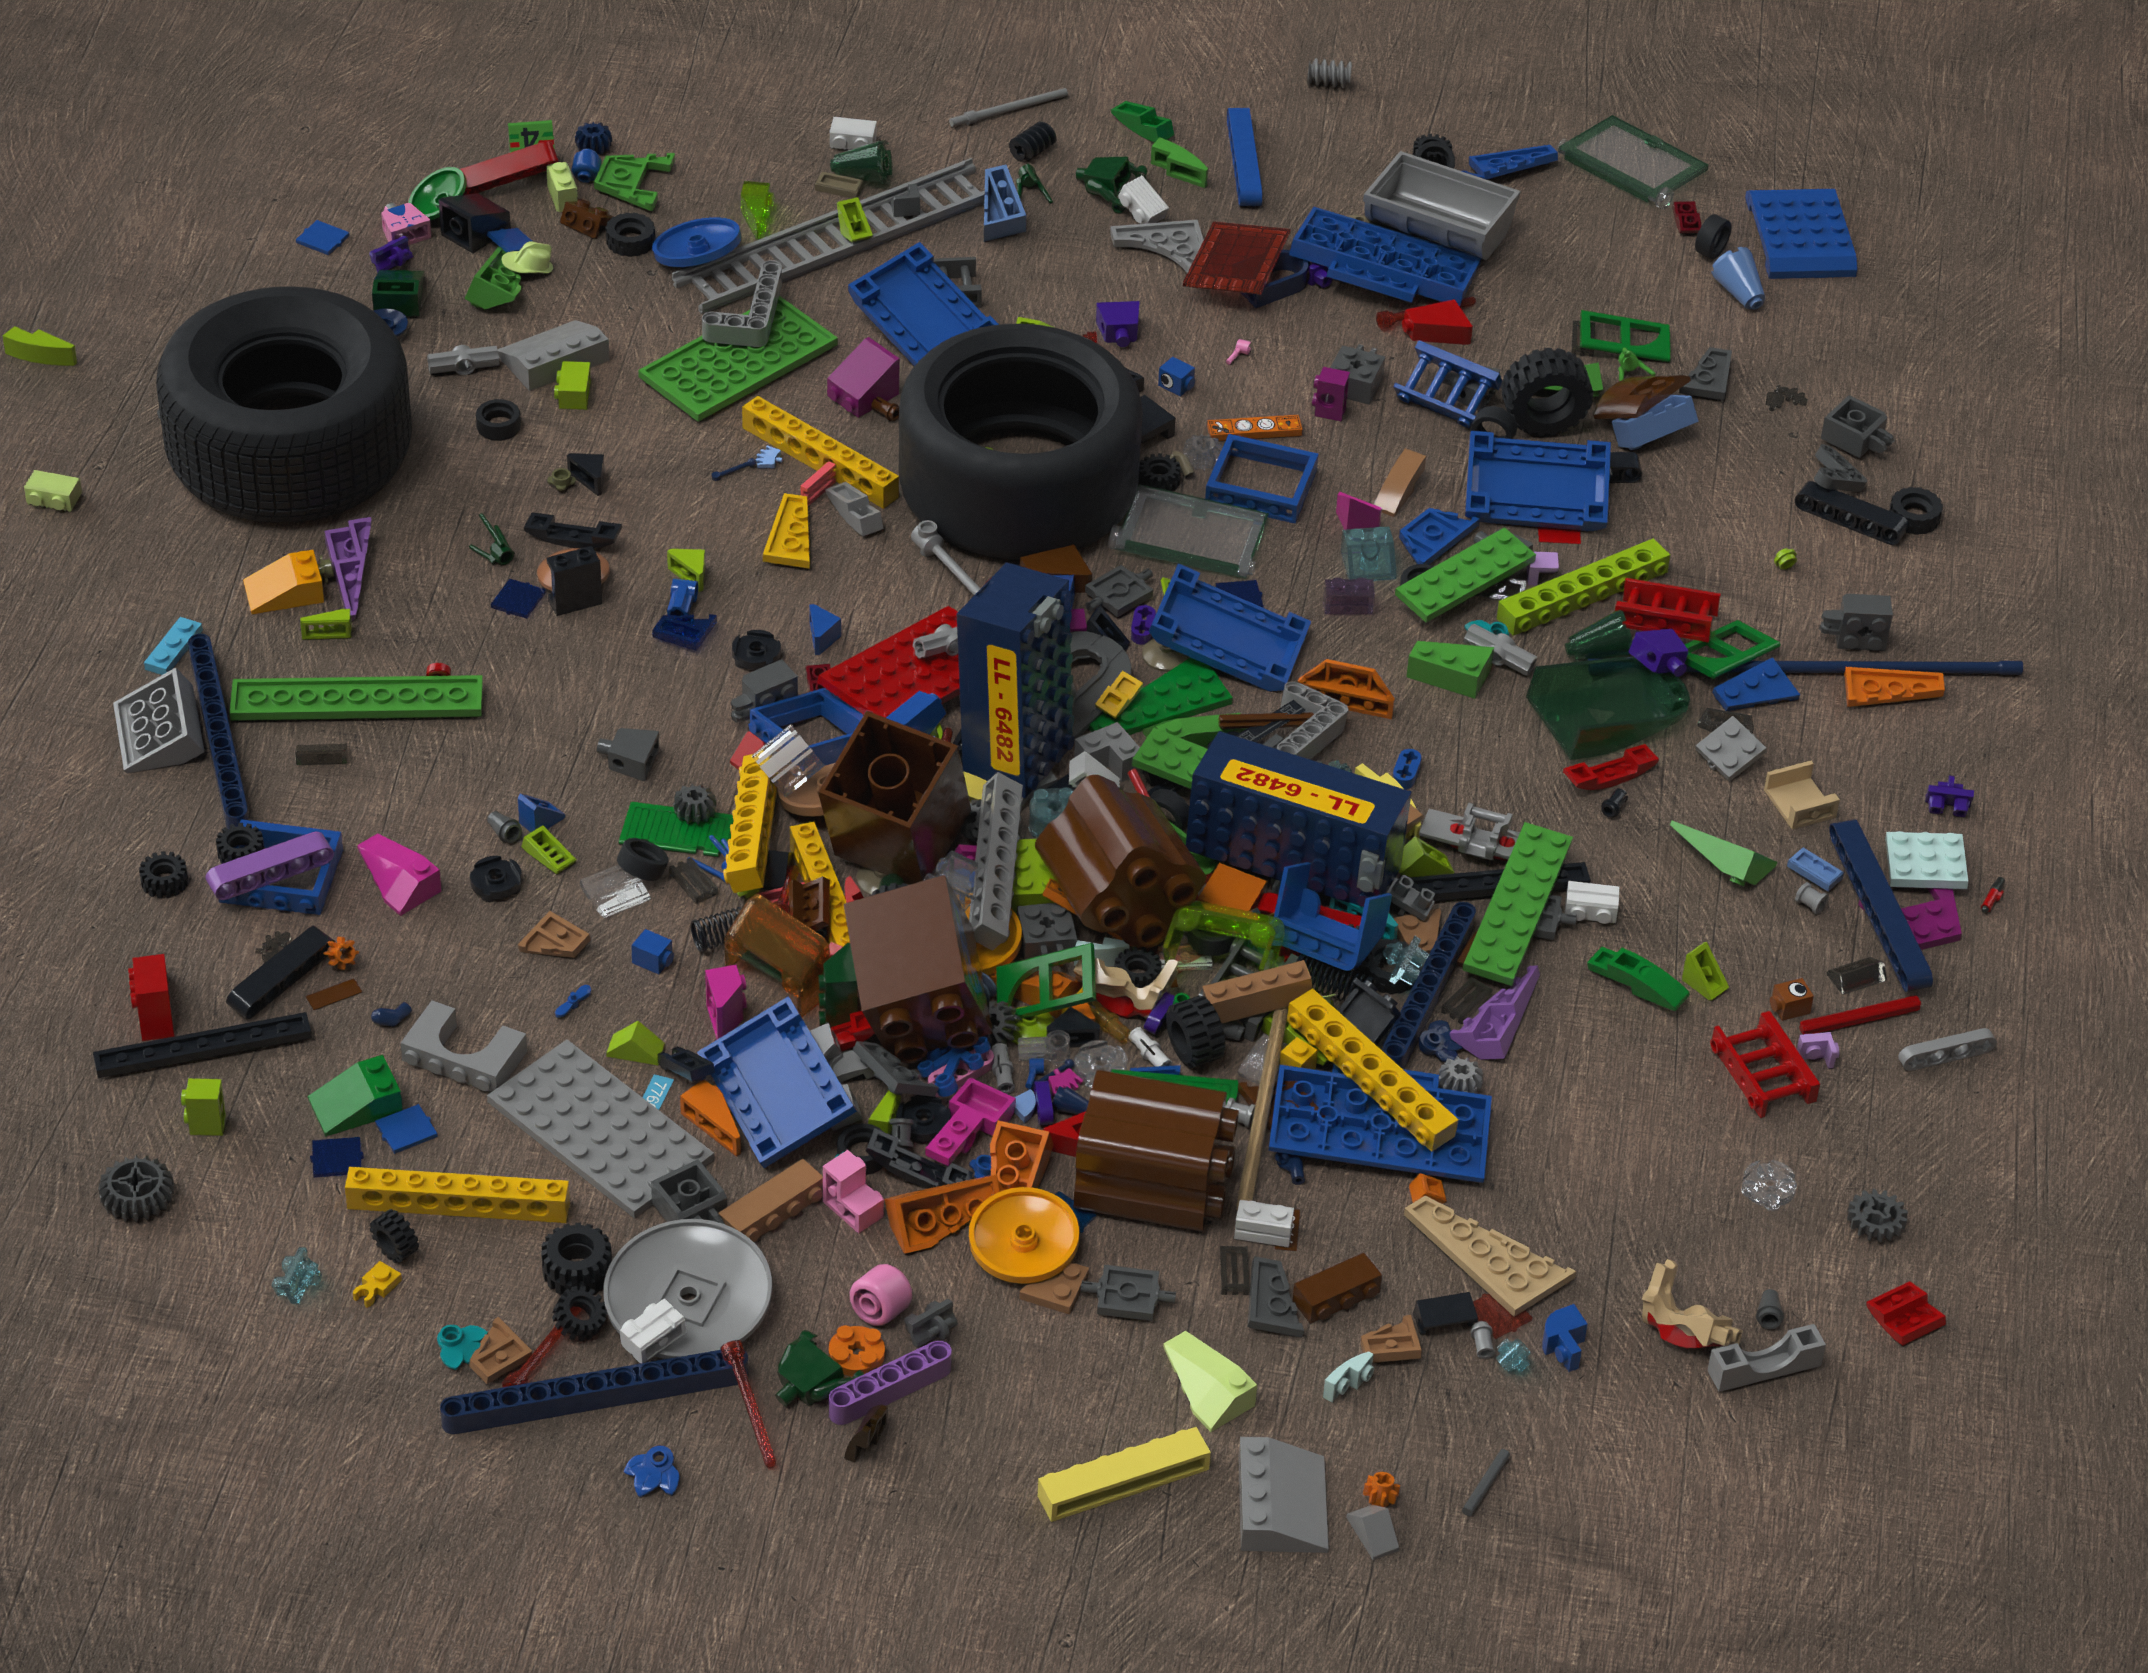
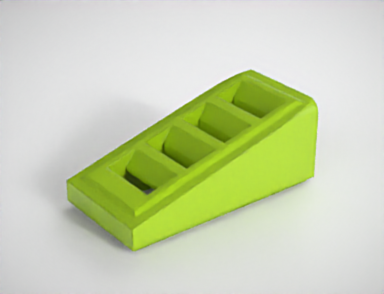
M340 609L300 618L302 639L352 637L350 609ZM309 625H313L314 629L309 630Z
M543 825L523 838L521 847L555 874L576 863L577 859ZM554 853L557 854V855H556L555 857H553V858L550 857V855H552V854H554ZM561 858L565 860L559 865L556 863Z
M888 1090L870 1116L868 1124L874 1125L891 1135L892 1125L889 1123L890 1119H896L901 1095H896Z

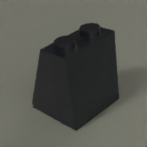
M478 193L442 197L439 199L441 235L472 254L493 241L487 236L488 231L511 229L510 211Z

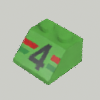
M552 120L508 123L510 153L545 141L552 142L555 149Z

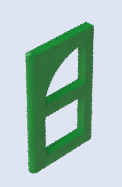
M1581 310L1580 348L1621 354L1623 352L1622 349L1627 348V350L1635 353L1636 357L1669 363L1671 360L1670 325ZM1590 321L1620 326V343L1592 339ZM1630 328L1659 333L1657 339L1649 344L1630 345Z
M1736 620L1712 631L1709 642L1693 640L1684 644L1689 652L1685 664L1714 679L1780 648L1781 644L1770 636ZM1737 632L1758 643V645L1741 651L1720 639ZM1707 645L1727 657L1710 658L1695 655L1692 652Z
M1093 943L996 967L997 1003L1004 1001L1008 1003V1007L1011 1006L1014 994L1021 983L1028 976L1039 971L1040 1003L1016 1009L1015 1015L1019 1016L1020 1019L1096 1001L1095 950ZM1082 959L1083 993L1053 1000L1052 967Z

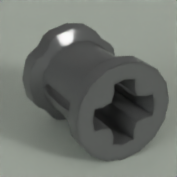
M904 1118L890 1119L889 1124L892 1125V1136L899 1139L897 1146L903 1149L913 1148L911 1126L914 1125V1120Z

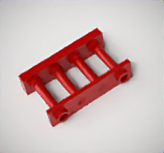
M1626 578L1623 601L1627 602L1617 601L1613 626L1639 631L1673 629L1680 638L1709 642L1713 620L1711 616H1718L1721 594Z
M1771 1011L1761 1013L1759 1025L1756 1029L1726 1037L1720 1026L1714 1027L1712 1039L1710 1040L1712 1051L1719 1056L1746 1096L1749 1106L1756 1111L1760 1118L1765 1117L1768 1102L1790 1095H1801L1807 1104L1817 1102L1820 1088L1819 1081ZM1759 1038L1764 1040L1768 1046L1741 1055L1733 1047ZM1769 1057L1776 1058L1780 1064L1779 1066L1752 1074L1745 1065ZM1783 1075L1789 1077L1793 1083L1766 1092L1758 1084L1759 1082Z

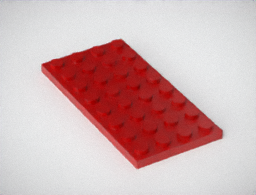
M950 606L935 612L819 674L817 683L863 715L866 711L886 718L918 691L927 694L933 693L941 699V704H944L960 695L958 654L950 656L943 652L919 659L915 655L913 641L915 638L933 634L943 624H948L952 628L957 627L958 612Z

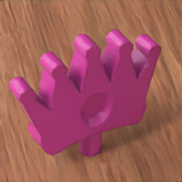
M1057 1068L1053 1071L1055 1076H1049L1048 1079L1052 1096H1055L1059 1086L1063 1088L1068 1086L1077 1090L1079 1086L1076 1082L1078 1084L1083 1082V1079L1070 1068L1063 1073H1060Z

